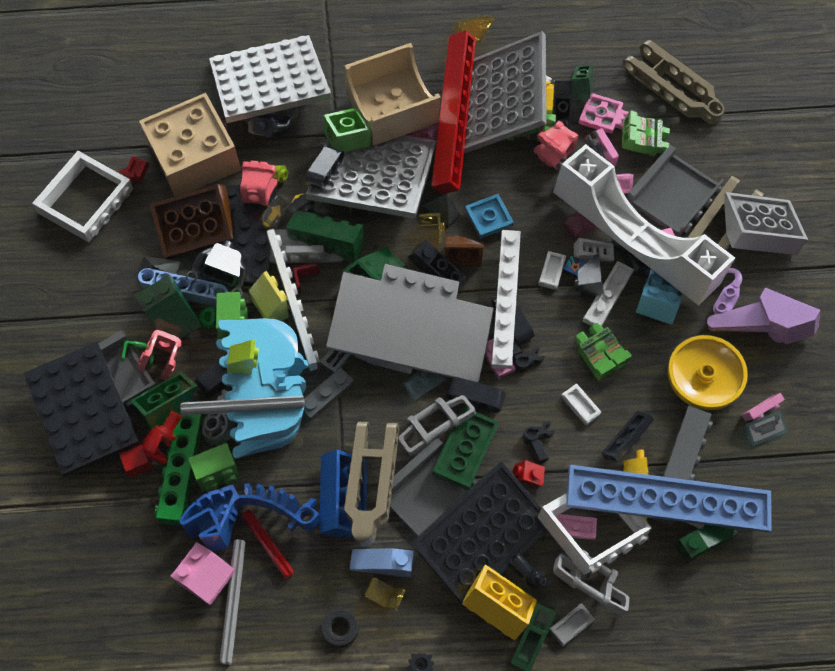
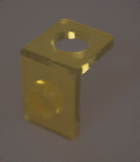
M440 213L420 214L419 226L437 225L439 243H442L445 225L444 222L441 223ZM426 218H432V219H433V220H431V221H424V219H426Z
M372 578L365 597L386 609H397L405 589H394L379 579Z

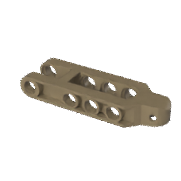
M646 40L639 47L640 53L655 65L653 68L633 56H628L623 61V67L629 74L685 116L700 117L709 124H715L721 120L724 106L715 97L714 86L653 41ZM665 73L700 98L702 102L692 101L684 95L683 91L680 92L671 85V82L664 80L662 76Z
M731 176L688 238L704 235L708 225L711 226L716 214L720 213L721 210L725 211L724 194L726 192L732 193L736 185H739V179ZM756 189L752 196L763 197L764 193ZM725 233L718 245L727 251L731 244Z
M358 422L356 426L344 511L348 514L347 518L352 523L354 540L357 545L362 547L369 546L374 542L377 529L389 519L399 439L398 423H387L383 450L368 449L367 435L369 422ZM366 460H382L376 508L372 511H358V502L361 500L359 495L360 485L363 483V465L366 464Z

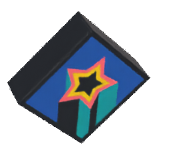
M570 255L562 273L578 279V270L587 262Z

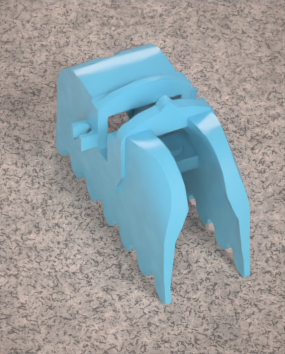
M276 319L219 320V329L230 334L228 337L217 339L216 341L217 348L227 352V355L219 360L221 367L227 368L229 348L231 345L256 340L255 348H259L257 367L252 368L251 375L227 373L222 376V383L233 388L232 391L225 394V400L303 396L306 383L299 374L309 366L308 361L304 360L303 356L298 353L297 336L291 327ZM304 407L228 412V420L238 423L237 427L230 430V437L237 443L241 442L239 446L234 447L232 452L233 458L237 459L259 452L282 448L292 442L298 433Z

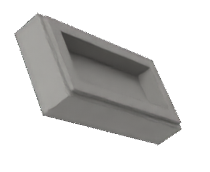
M581 603L552 626L549 631L563 647L592 624L595 618Z

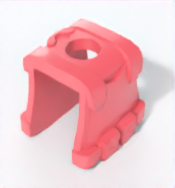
M558 121L552 128L537 135L538 140L542 144L534 148V153L539 156L538 158L541 161H545L546 165L557 170L556 164L561 163L560 159L567 158L575 150L579 135Z
M258 161L243 162V176L240 185L243 203H256L268 206L270 196L278 183V180L272 178L276 171L274 165H269L266 162L258 163Z
M155 330L150 337L145 352L142 353L138 361L137 369L143 372L153 347L170 353L161 379L167 380L175 369L176 361L174 359L177 350L181 347V340L166 332Z

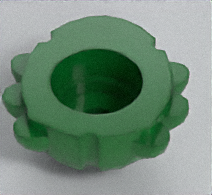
M207 306L199 314V320L204 328L210 329L216 326V309L214 306Z

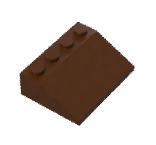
M216 184L150 204L164 258L233 239L230 202L225 185Z

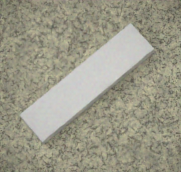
M617 261L603 285L604 294L596 296L582 322L590 326L595 323L603 325L633 274L634 269Z

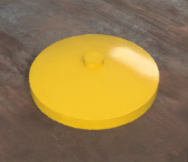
M708 335L694 336L680 343L673 351L667 369L670 385L677 396L687 404L704 410H717L734 403L743 392L748 376L747 366L740 352L729 342Z

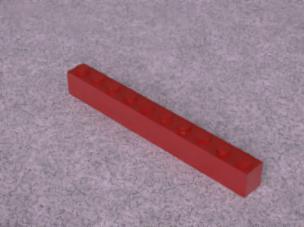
M467 30L450 35L448 42L432 187L440 194L459 191L461 184L476 39Z

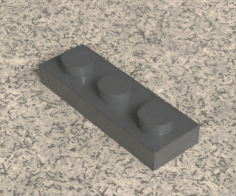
M339 368L304 398L303 413L312 420L352 386L354 380L342 368Z

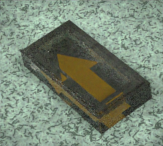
M277 194L258 221L269 230L274 229L275 231L286 215L285 210L289 203Z

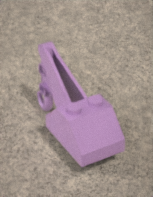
M729 268L727 273L734 274L735 279L722 290L713 307L714 315L707 319V326L710 331L768 332L769 337L774 341L789 344L815 335L819 327L820 310L768 288H765L761 294L760 302L733 309L739 298L742 274L735 268Z

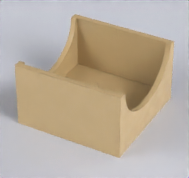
M411 43L344 65L345 92L353 108H358L371 128L370 141L373 146L439 122L441 97L439 94H435L433 97L426 89L415 63Z
M206 93L139 121L147 144L154 152L174 197L204 187L205 184H211L241 171L235 146Z

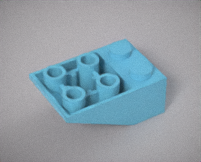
M651 269L636 313L672 325L683 293Z

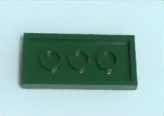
M463 407L460 415L466 413L469 409ZM476 412L474 416L457 427L454 426L433 469L432 475L469 490L500 422Z

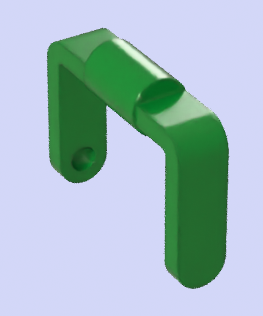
M125 341L122 348L121 361L124 362L127 346L146 350L147 344L139 341ZM155 347L152 349L148 367H152Z

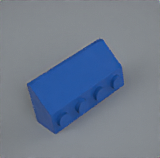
M338 449L321 455L320 518L322 521L319 525V533L332 537H353L352 523L348 520V514L344 511L352 454ZM366 460L362 471L363 483L360 485L359 495L361 500L358 502V511H367Z

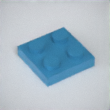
M499 194L465 206V211L480 239L514 225Z

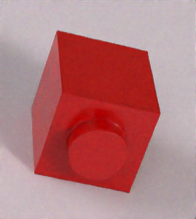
M143 445L119 454L125 471L130 478L153 469L150 463L153 460L144 454Z

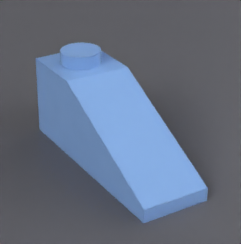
M393 548L352 549L349 570L411 578L414 551Z

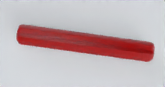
M248 509L243 512L244 520L285 579L291 577L294 574L293 569L253 511Z

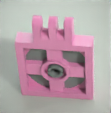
M592 93L591 99L586 101L579 124L597 130L602 128L604 132L612 134L614 128L623 130V119L629 112L622 110L623 102Z

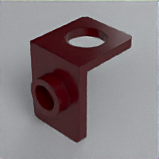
M318 263L303 264L300 267L293 268L299 295L302 294L299 279L319 274Z

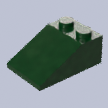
M166 275L135 295L157 330L176 336L181 340L202 327L175 279L169 275Z
M181 371L130 400L139 420L151 431L156 425L163 426L171 411L179 414L181 412V403H188L199 388Z

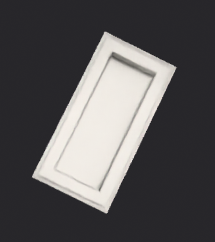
M548 251L539 286L557 290L566 255Z
M577 384L561 395V398L586 426L602 414Z

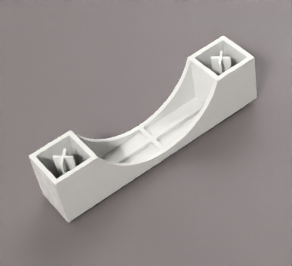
M586 144L562 164L553 192L698 306L721 284L735 257L706 235L696 238H680L667 234L648 223L636 212L623 194L616 177L614 165Z

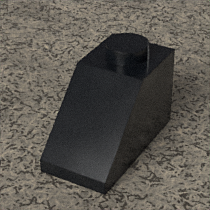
M595 254L578 270V279H575L576 290H580L581 297L604 294L602 265L599 254Z

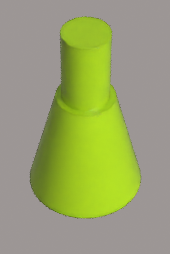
M285 165L275 166L276 171L272 178L282 183L288 177V170Z

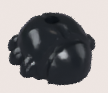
M425 653L411 654L412 659L408 660L410 664L408 666L409 670L433 671L432 665H434V662L431 661L432 655Z

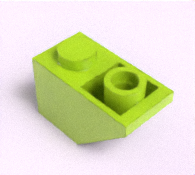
M249 340L230 346L227 366L228 373L252 374V368L257 367L259 348H255L256 340Z

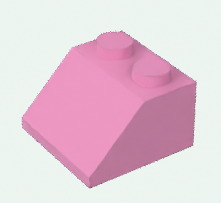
M196 542L171 577L181 587L211 605L236 570L212 551Z

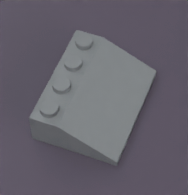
M728 192L724 194L726 234L732 248L797 255L807 242L808 238L790 200Z

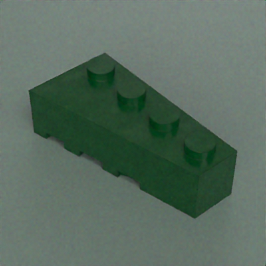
M295 210L286 227L287 235L290 239L304 242L308 246L324 245L326 253L339 255L344 260L356 261L364 245L363 225L356 224V226H350L348 221L342 220L341 223H337L330 217L325 216L323 219H320L317 214Z

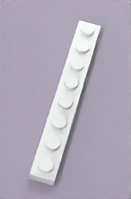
M274 229L268 230V240L309 369L313 371L318 369L317 362H320L317 350L313 351L311 346L314 345L311 333L307 334L306 328L309 327L306 316L302 317L301 311H303L301 300H296L295 295L298 294L295 283L291 284L290 278H293L290 267L286 268L285 262H287L285 251L281 252L279 247L282 246L280 235H276Z
M502 230L492 360L493 368L512 369L521 231Z

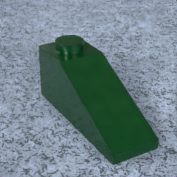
M594 65L576 66L571 79L573 100L586 102L588 99H591Z
M706 525L681 538L675 547L687 564L737 536L738 533L735 528Z

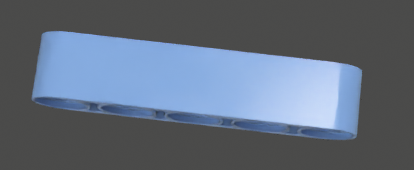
M146 268L138 274L143 289L169 275L175 279L187 301L214 307L217 304V293L228 292L227 288L222 284L200 279L193 283L195 278L188 277L186 280V276Z

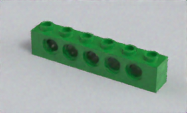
M206 414L181 415L182 419L173 431L177 438L171 442V447L167 448L166 459H168L167 466L163 467L162 477L164 481L158 491L160 501L159 505L155 506L154 516L160 524L182 526L180 518L188 508L194 472L188 458L198 455L202 436L201 426ZM186 424H191L189 429H183ZM188 443L186 447L179 448L180 444ZM184 461L182 466L175 467L177 462ZM180 480L177 486H171L173 481ZM171 499L177 500L174 505H167Z

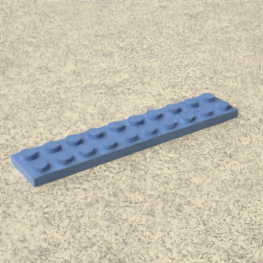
M569 465L566 507L766 533L772 531L771 491L577 465Z

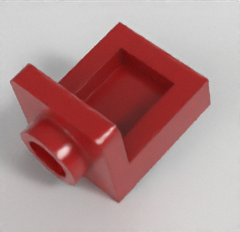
M132 155L126 170L120 169L119 173L130 179L131 183L134 180L141 183L150 163Z
M526 460L514 465L512 474L520 483L523 482L538 488L543 486L544 466Z

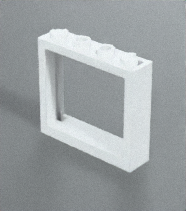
M77 151L32 204L40 215L90 242L95 235L97 236L101 227L109 221L111 215L120 208L121 203L126 197L130 196L133 187L130 179ZM86 166L117 183L118 186L83 227L50 207Z
M567 493L543 506L538 516L539 520L583 575L589 572L595 573L605 562L608 564L613 562L618 557V554L628 553L633 548V545L637 543L641 545L648 539L647 535L651 530V526L643 517L619 514L634 534L590 560L555 517L571 508L566 507Z

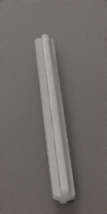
M303 396L188 402L181 403L180 410L181 415L292 409L303 408L305 401Z
M239 539L234 540L231 567L236 571L229 579L220 654V663L223 665H230L233 657L245 552V541Z

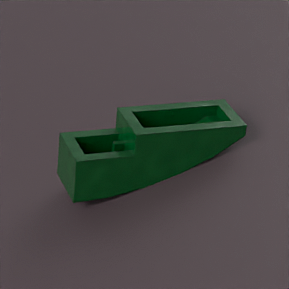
M537 602L511 664L525 671L532 670L557 611Z

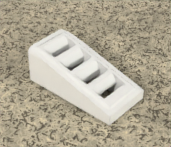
M578 238L574 243V257L583 261H589L595 254H598L596 248H599L600 260L613 262L614 245L613 243Z

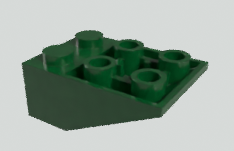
M385 247L357 259L344 269L343 272L381 281L385 264L404 269L408 268Z

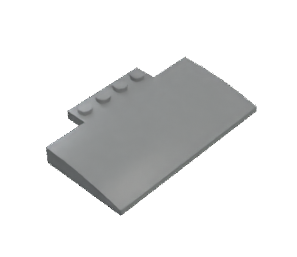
M388 264L384 265L381 281L343 272L326 348L451 378L459 377L478 383L493 308L456 299L459 286L458 281Z

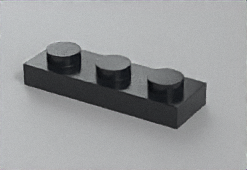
M637 411L601 452L604 458L619 462L654 421L651 414Z

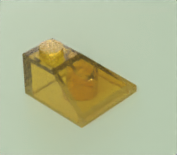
M482 15L454 22L457 32L467 30L476 39V42H481L494 23L495 18L489 15Z

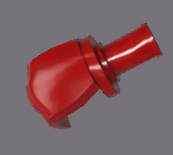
M171 411L163 426L156 425L155 428H152L143 441V451L148 458L159 463H167L165 455L159 450L158 445L163 441L167 447H170V440H176L177 437L173 431L182 419L181 415Z

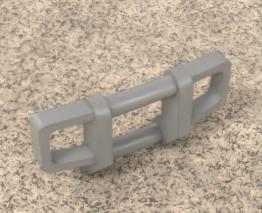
M463 395L448 402L439 397L435 400V403L423 411L407 418L411 426L399 436V441L407 453L413 456L431 444L432 440L474 416L476 414L475 409ZM464 403L469 411L457 417L451 410V407ZM440 409L449 420L427 434L419 422ZM416 430L422 441L409 448L405 440Z
M582 550L590 560L593 559L592 557L588 556V552ZM560 554L555 559L554 574L574 589H580L596 599L601 606L621 616L628 611L629 596L612 586L618 571L613 568L609 569L602 564L598 572L606 577L599 592L581 581L582 572L571 559L563 554ZM561 564L571 570L570 574L561 567ZM611 596L619 600L621 605L611 601Z

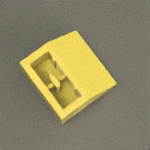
M267 271L250 288L249 294L263 319L283 321L289 317L288 309L290 308L286 302L288 299L284 291H279L277 288L278 283L274 276L270 277Z

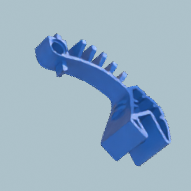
M244 484L245 495H238L233 485L221 488V491L214 490L208 492V494L198 498L197 502H194L180 518V524L189 538L192 539L199 535L204 546L210 551L228 548L238 511L243 505L261 506L280 513L291 520L288 525L291 532L297 526L305 531H311L322 521L319 513L312 509L317 504L315 499L311 498L300 508L299 502L294 495L288 496L286 491L282 489L277 494L274 486H269L266 498L265 488L260 484H257L256 495H253L250 484ZM306 516L312 517L308 522L302 521Z

